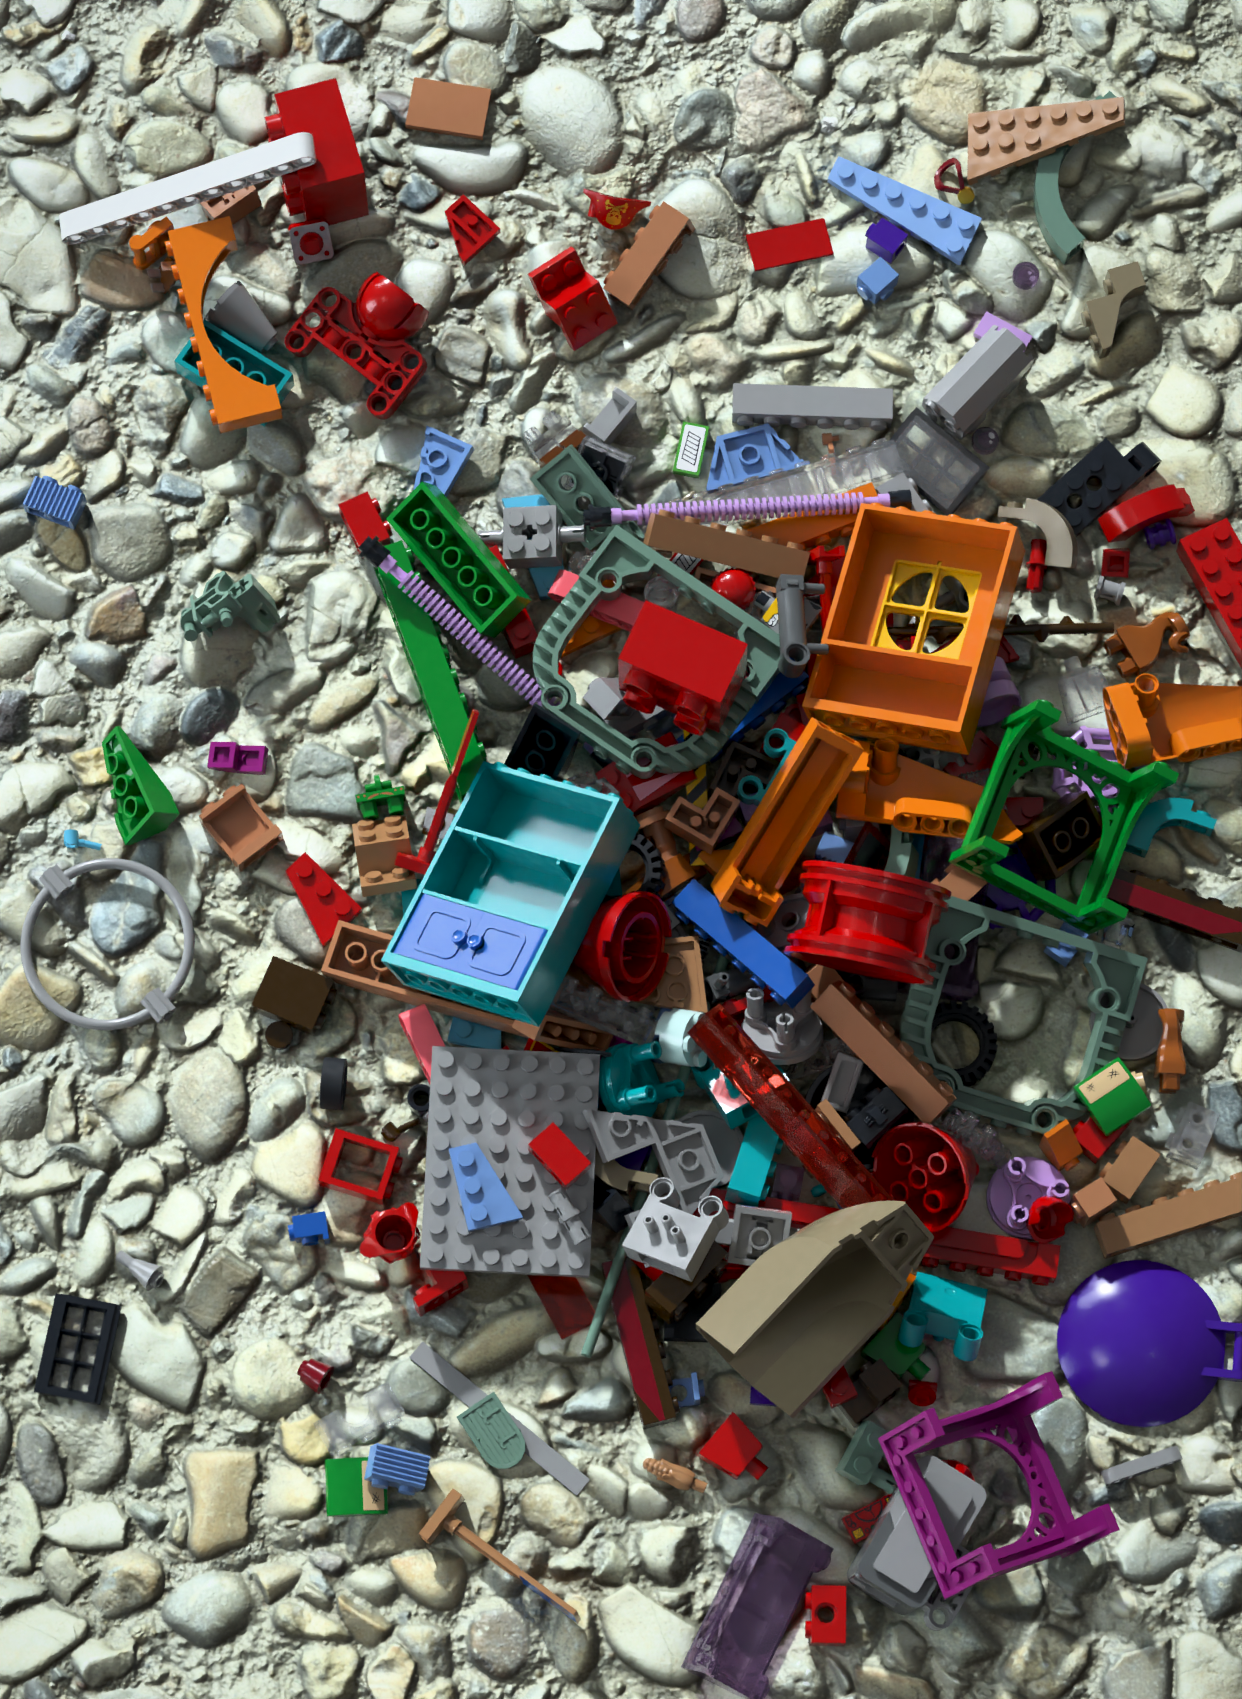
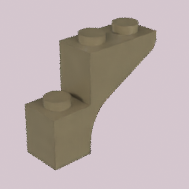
M1138 261L1108 269L1105 280H1103V287L1107 296L1087 301L1083 312H1081L1083 325L1085 328L1089 327L1091 336H1089L1091 348L1093 351H1097L1100 359L1107 357L1110 353L1119 309L1128 300L1141 296L1144 293L1146 283Z

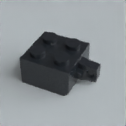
M888 1087L874 1088L863 1098L866 1103L861 1108L858 1106L853 1107L843 1117L847 1126L861 1142L859 1146L863 1150H869L877 1139L882 1137L902 1116L909 1112L907 1107Z

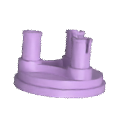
M1014 1157L999 1167L993 1174L987 1188V1208L991 1218L1002 1231L1015 1238L1033 1240L1026 1226L1031 1205L1037 1198L1042 1196L1058 1197L1069 1204V1184L1054 1165L1037 1157Z

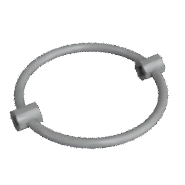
M118 858L90 860L65 871H62L56 864L44 871L39 880L45 887L37 895L26 915L20 944L23 970L32 991L39 1001L64 1021L92 1030L123 1029L142 1023L151 1017L158 1024L169 1019L177 1010L171 1001L185 983L193 962L195 949L192 917L183 897L164 876L152 868L138 862ZM119 869L130 871L149 879L168 895L178 911L183 927V956L179 970L169 988L163 993L158 987L150 991L141 1001L145 1009L118 1019H92L80 1016L62 1007L44 989L33 965L31 952L32 934L36 919L51 895L58 901L71 893L75 887L70 881L71 879L95 870Z

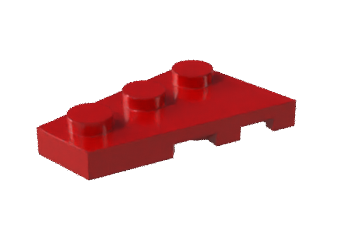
M306 852L285 870L323 948L331 942L338 920L351 923L363 911Z

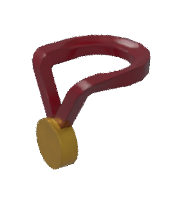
M957 158L945 161L935 173V188L939 191L957 194L958 200L962 204L971 203L975 197L974 191L970 187H964L961 163ZM952 165L956 166L960 189L944 186L941 181L942 174Z

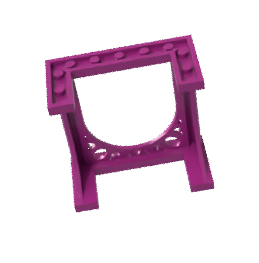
M1052 1371L1040 1375L994 1403L939 1420L934 1408L925 1410L878 1438L944 1599L953 1597L980 1582L1059 1555H1061L1062 1559L1069 1557L1120 1530L1109 1503L1074 1519L1071 1508L1065 1498L1060 1482L1057 1479L1049 1456L1031 1417L1036 1412L1063 1398ZM1006 1428L1012 1439V1444L1005 1440L1004 1433ZM996 1429V1436L991 1432V1430L994 1431ZM964 1439H982L999 1446L1007 1452L1023 1472L1031 1496L1030 1521L1023 1535L1014 1543L995 1550L990 1543L957 1559L914 1455ZM1039 1514L1044 1515L1049 1528L1042 1525L1039 1520ZM1034 1529L1040 1533L1037 1537L1035 1536Z

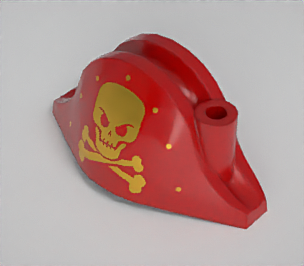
M583 188V193L591 199L588 216L597 218L608 229L618 230L626 227L631 223L636 213L651 205V201L613 197Z

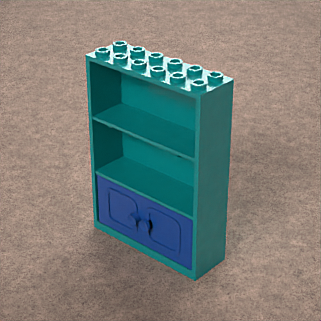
M483 761L381 961L405 986L540 1027L588 931L591 921L597 913L640 827L639 822L633 816L634 813L625 806L624 800L614 793L606 795L592 787L587 786L585 789L577 787L567 780L558 782L545 774L536 776L523 768L515 770L501 762L493 764Z

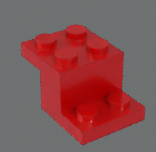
M569 247L527 274L546 315L561 327L570 348L574 351L618 324L600 282L585 271L573 247Z
M425 1270L433 1286L431 1287L430 1284H427L415 1292L417 1296L413 1297L414 1307L421 1317L467 1290L468 1280L466 1275L462 1271Z

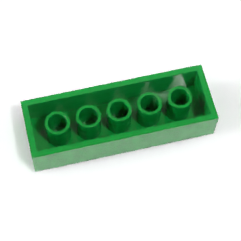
M422 481L386 518L480 634L495 638L532 601L437 486Z

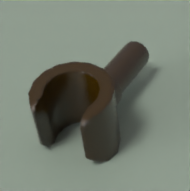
M419 1118L400 1125L398 1128L392 1122H389L382 1128L381 1134L387 1141L393 1142L401 1133L420 1125L421 1122Z

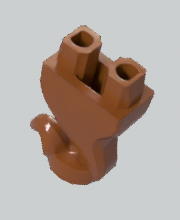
M1165 612L1158 615L1145 626L1125 625L1116 629L1114 635L1104 642L1103 647L1110 657L1119 652H1122L1125 659L1116 664L1117 671L1122 678L1133 674L1138 677L1150 670L1156 663L1166 630L1173 632L1168 643L1171 650L1177 653L1189 652L1188 647L1180 643L1190 638V632L1185 621L1177 612Z
M1172 1008L1158 1009L1163 1032L1156 1053L1153 1078L1159 1079V1093L1176 1094V1091L1180 1090V1079L1186 1074L1181 1036L1185 1011Z

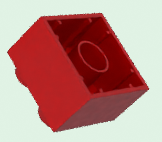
M336 78L274 94L277 114L264 117L269 135L268 143L296 133L306 132L313 135L316 153L315 164L281 176L283 183L282 191L289 216L303 213L305 221L324 218L327 220L328 226L369 215L365 173Z
M645 600L618 658L619 690L626 692L623 701L633 709L646 714H652L656 706L675 713L676 716L673 723L682 730L694 735L702 736L706 728L720 732L746 676L748 644Z

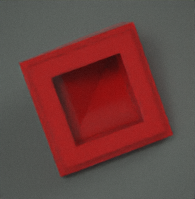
M1129 548L1103 549L1101 576L1128 578Z

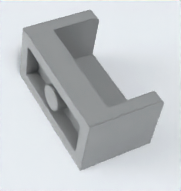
M615 387L612 391V399L591 424L586 423L583 426V433L588 437V441L598 444L600 447L608 448L636 414L637 401Z

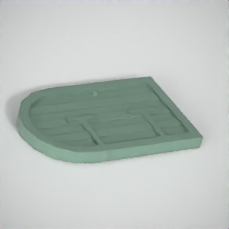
M492 1392L457 1416V1419L479 1450L481 1457L491 1466L498 1469H509L516 1466L522 1460L525 1453L524 1437L495 1392Z

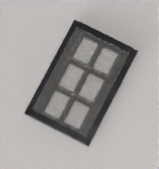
M918 407L910 413L877 456L879 460L897 475L904 472L908 479L912 478L917 485L918 492L946 516L956 512L990 468Z
M56 1293L34 1393L101 1405L122 1306Z

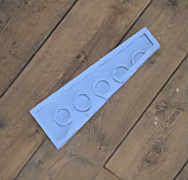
M839 156L828 176L827 182L854 200L863 203L865 207L873 212H879L890 219L889 222L895 226H901L909 231L914 238L928 243L933 247V250L957 265H961L982 221L981 217Z

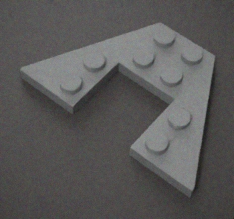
M590 1108L582 1111L603 1164L652 1145L664 1177L673 1182L680 1196V1204L676 1209L693 1214L698 1208L700 1201L709 1196L710 1191L724 1177L703 1124H687L681 1121L652 1119V1117L640 1115L630 1116L619 1112L595 1111ZM641 1209L625 1215L630 1229Z

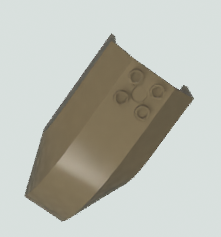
M904 1201L869 1202L836 1211L805 1226L762 1254L696 1323V1329L719 1355L753 1388L791 1418H794L891 1315L895 1308L892 1305L899 1291L904 1292L908 1285L906 1282L908 1275L913 1267H918L934 1236Z

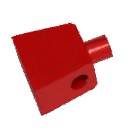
M734 1412L730 1414L698 1453V1457L736 1480L739 1479L745 1470L755 1479L759 1480L769 1468L757 1458L763 1449V1445Z

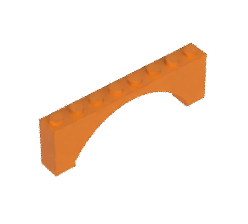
M230 216L168 231L169 241H165L168 257L174 256L175 265H171L174 280H180L182 288L177 289L181 305L186 304L188 309L187 313H183L187 329L193 328L194 337H190L193 352H199L201 361L196 362L200 377L205 376L207 385L203 386L206 402L212 400L214 409L209 410L212 425H218L221 434L282 419V410L275 384L267 386L259 383L231 367L215 350L203 325V306L208 286L221 263L231 252L238 250Z

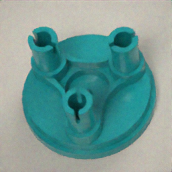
M657 1041L641 1045L637 1043L613 1045L605 1051L610 1052L612 1056L601 1057L599 1091L604 1106L609 1113L619 1112L623 1115L652 1117L659 1103H663L669 1098L681 1097L685 1093L680 1091L685 1090L684 1083L680 1079L665 1083L658 1080L657 1072L651 1059L660 1058L662 1055L661 1045Z

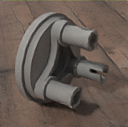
M749 989L748 993H746L747 1008L745 1009V1019L740 1028V1041L744 1050L750 1056H758L762 1062L774 1065L794 1064L814 1055L823 1042V1026L816 1013L810 1008L813 1004L811 1002L812 989L793 1009L786 1003L782 1006L776 1001L764 1003V991L762 989Z

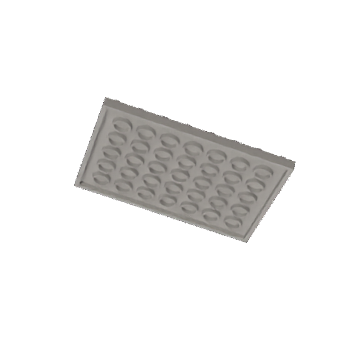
M432 1046L420 1256L421 1270L589 1278L591 1237L575 1245L564 1224L559 1222L558 1219L560 1217L548 1195L562 1188V1186L530 1153L528 1144L554 1122L591 1162V1168L565 1191L575 1209H579V1216L589 1234L592 1235L596 1144L582 1111L588 1108L595 1111L598 1109L600 1055ZM477 1143L519 1209L523 1219L468 1232L449 1149Z

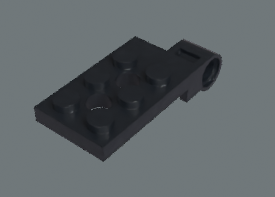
M1105 438L1042 494L1037 501L1044 502L1063 514L1077 537L1129 489H1133L1143 479L1153 473L1162 460L1144 442H1140L1123 456ZM1092 478H1097L1102 482V487L1097 491L1088 489L1086 485ZM1071 496H1078L1082 499V505L1079 508L1073 509L1067 505V500Z

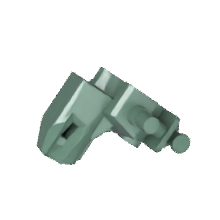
M222 571L206 583L202 596L199 598L194 594L190 596L191 607L182 610L180 625L185 632L184 638L191 642L195 641L201 632L211 637L213 636V631L218 630L222 625L230 627L236 616L243 618L253 630H259L260 632L271 630L281 619L275 600L252 574H247L235 583L225 571Z

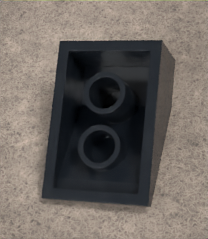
M535 703L504 764L511 769L523 768L533 775L540 776V774H545L555 781L562 782L571 765L581 732Z

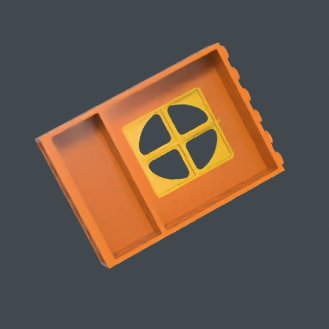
M861 503L820 643L829 645V653L827 655L817 654L802 705L808 720L810 721L813 717L830 726L833 730L845 735L875 740L891 738L899 744L969 755L1025 555V548L1017 526L1008 522H1001L1000 524L991 523L981 518H975L974 520L964 519L955 514H949L948 516L937 515L928 510L922 512L911 511L901 506L891 508L885 507L880 503ZM922 573H931L933 575L926 602L923 606L906 605L892 601L895 592L907 580ZM945 576L954 577L965 588L969 600V610L966 613L935 608L940 586ZM897 613L920 618L912 649L903 650L893 642L887 630L886 618L888 614ZM932 620H942L964 625L960 635L946 648L932 654L923 652L927 632Z

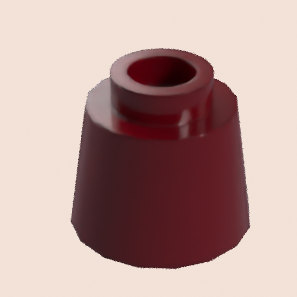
M315 1359L304 1360L298 1369L297 1375L300 1376L302 1383L317 1394H321L331 1380L334 1367Z

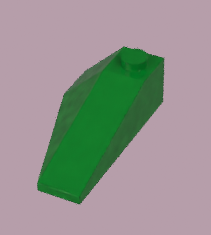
M115 726L103 740L102 747L106 770L108 774L112 775L114 789L110 790L111 799H116L118 813L114 814L115 822L125 845H132L165 831L180 813L170 791L120 726Z

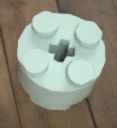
M673 1008L670 1012H663L655 1029V1035H659V1044L662 1048V1055L659 1059L671 1064L691 1067L704 1066L711 1044L717 1038V1030L711 1026L708 1016L703 1012Z

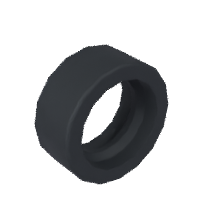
M324 1058L320 1083L321 1109L343 1110L347 1088V1059Z

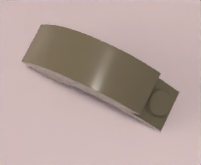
M1026 498L1025 509L1023 508V503L1007 502V507L999 506L998 517L1032 521L1042 529L1047 541L1045 565L1076 569L1078 557L1076 536L1068 520L1057 509L1044 502Z
M596 1146L594 1174L602 1183L626 1196L630 1194L631 1185L635 1186L634 1190L650 1193V1185L654 1180L660 1178L659 1175L627 1169L617 1163L615 1159L603 1164Z

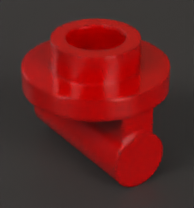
M909 1379L908 1398L911 1403L923 1407L935 1402L937 1382H919L918 1380Z

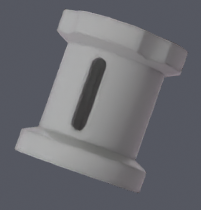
M1100 575L1093 598L1098 599L1101 597L1114 601L1115 605L1119 606L1126 583H1115L1106 580L1104 576Z

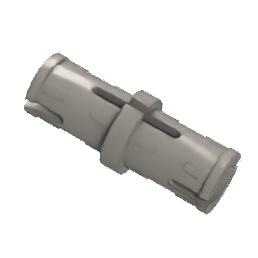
M564 1187L549 1194L548 1198L560 1217L558 1220L561 1224H564L574 1244L578 1245L590 1238L591 1235L579 1216V1209H575Z

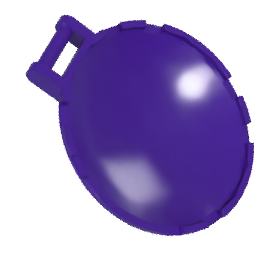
M1148 1260L1123 1261L1096 1271L1086 1278L1071 1294L1065 1304L1058 1324V1359L1061 1370L1064 1372L1072 1391L1084 1405L1089 1406L1093 1411L1100 1414L1101 1417L1125 1426L1156 1427L1175 1421L1196 1409L1210 1394L1217 1380L1242 1382V1323L1221 1321L1218 1311L1207 1293L1197 1282L1180 1270L1166 1264ZM1226 1333L1235 1334L1232 1370L1224 1369Z

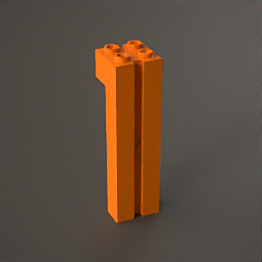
M813 717L810 719L710 884L715 897L720 902L721 908L732 914L735 911L744 913L743 918L755 926L758 923L766 927L769 925L784 900L779 892L780 887L864 751L858 741L833 730L830 726Z

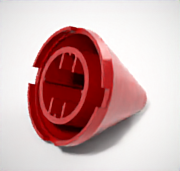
M632 891L601 903L572 962L616 1000L629 1003L630 1001L640 1002L644 1000L659 984L669 960L670 954L664 953L665 937H672L670 917L665 904L657 895L644 891Z

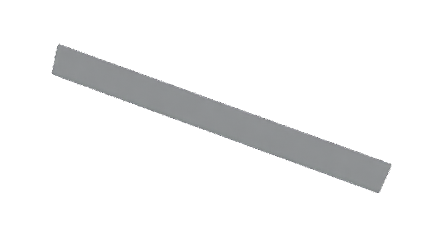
M424 1342L410 1356L411 1360L468 1407L473 1406L488 1396ZM508 1412L524 1437L525 1454L571 1492L578 1495L590 1479Z

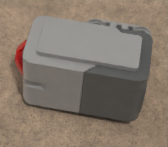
M926 1455L919 1459L917 1463L956 1557L959 1559L970 1553L960 1544L985 1503L986 1492L980 1484L975 1482L970 1469L963 1463L955 1459L940 1460L932 1455ZM897 1486L851 1563L847 1572V1578L854 1587L900 1615H907L921 1608L925 1611L924 1622L930 1630L940 1631L950 1626L973 1586L957 1594L959 1596L952 1598L948 1604L942 1603L947 1599H944L940 1587L932 1598L938 1582ZM938 1609L944 1613L945 1621L943 1624H937L933 1620L932 1614L934 1610Z

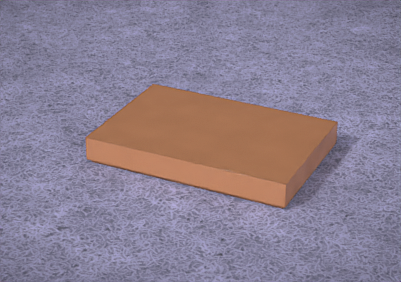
M414 77L405 128L483 140L491 89Z

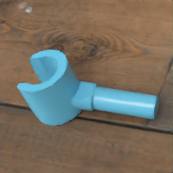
M77 830L64 831V844L67 848H77L80 846L96 850L101 849L102 844L79 839V832Z

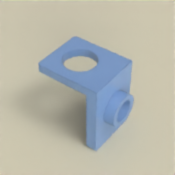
M692 1372L690 1378L672 1380L673 1386H669L670 1392L676 1385H681L687 1390L686 1398L683 1401H678L679 1407L700 1405V1397L705 1396L703 1379L698 1380L697 1372Z

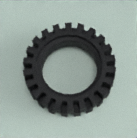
M636 833L628 850L637 852L642 857L646 868L644 882L637 891L653 893L660 898L661 895L658 892L660 889L664 890L665 883L663 878H666L667 873L663 869L666 866L665 861L661 858V853L655 845L643 835ZM606 894L602 903L614 899V897Z
M950 1001V1004L941 1002L935 1011L931 1033L942 1023L957 1021L972 1028L979 1040L980 1049L977 1058L964 1068L954 1069L961 1077L963 1086L969 1085L970 1087L977 1080L984 1078L985 1074L992 1067L998 1048L997 1033H994L993 1023H989L987 1020L988 1016L985 1013L981 1014L979 1008L975 1005L971 1008L967 1002H962V1004H957V1001Z

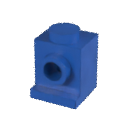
M325 1211L292 1216L293 1224L288 1225L290 1242L296 1241V1243H302V1246H311L318 1244V1240L324 1239L325 1244H330Z

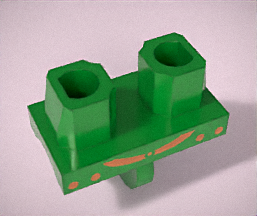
M379 774L374 775L375 783L364 785L366 793L355 795L357 808L361 810L364 819H378L377 806L388 805L389 816L404 814V801H406L404 786L392 788L391 780L380 782Z

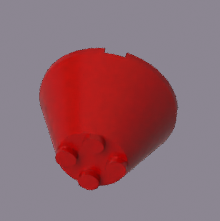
M908 1122L893 1127L881 1137L873 1151V1172H870V1177L877 1201H904L928 1230L933 1233L948 1227L960 1216L968 1200L975 1177L979 1174V1165L972 1150L961 1138L954 1137L927 1123Z

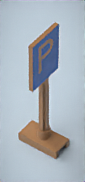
M452 1489L419 1532L421 1539L431 1546L443 1529L452 1536L454 1534L509 1575L522 1580L524 1585L578 1624L581 1618L577 1610L523 1570L521 1571L515 1563L462 1525L463 1522L454 1514L465 1500L462 1494Z

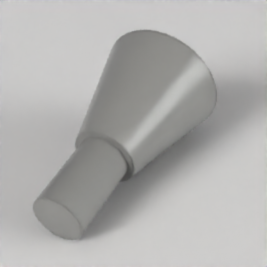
M122 1250L115 1258V1260L129 1268V1271L147 1291L152 1288H158L164 1279L162 1266L134 1259Z

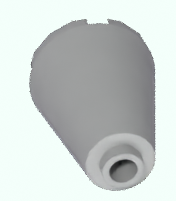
M240 281L235 282L217 300V304L214 307L215 310L210 309L204 317L206 321L260 353L264 349L269 352L278 342L275 338L277 331Z

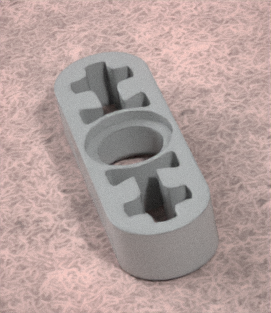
M1173 1446L1102 1471L1101 1474L1105 1485L1108 1486L1181 1461L1182 1456L1178 1446Z

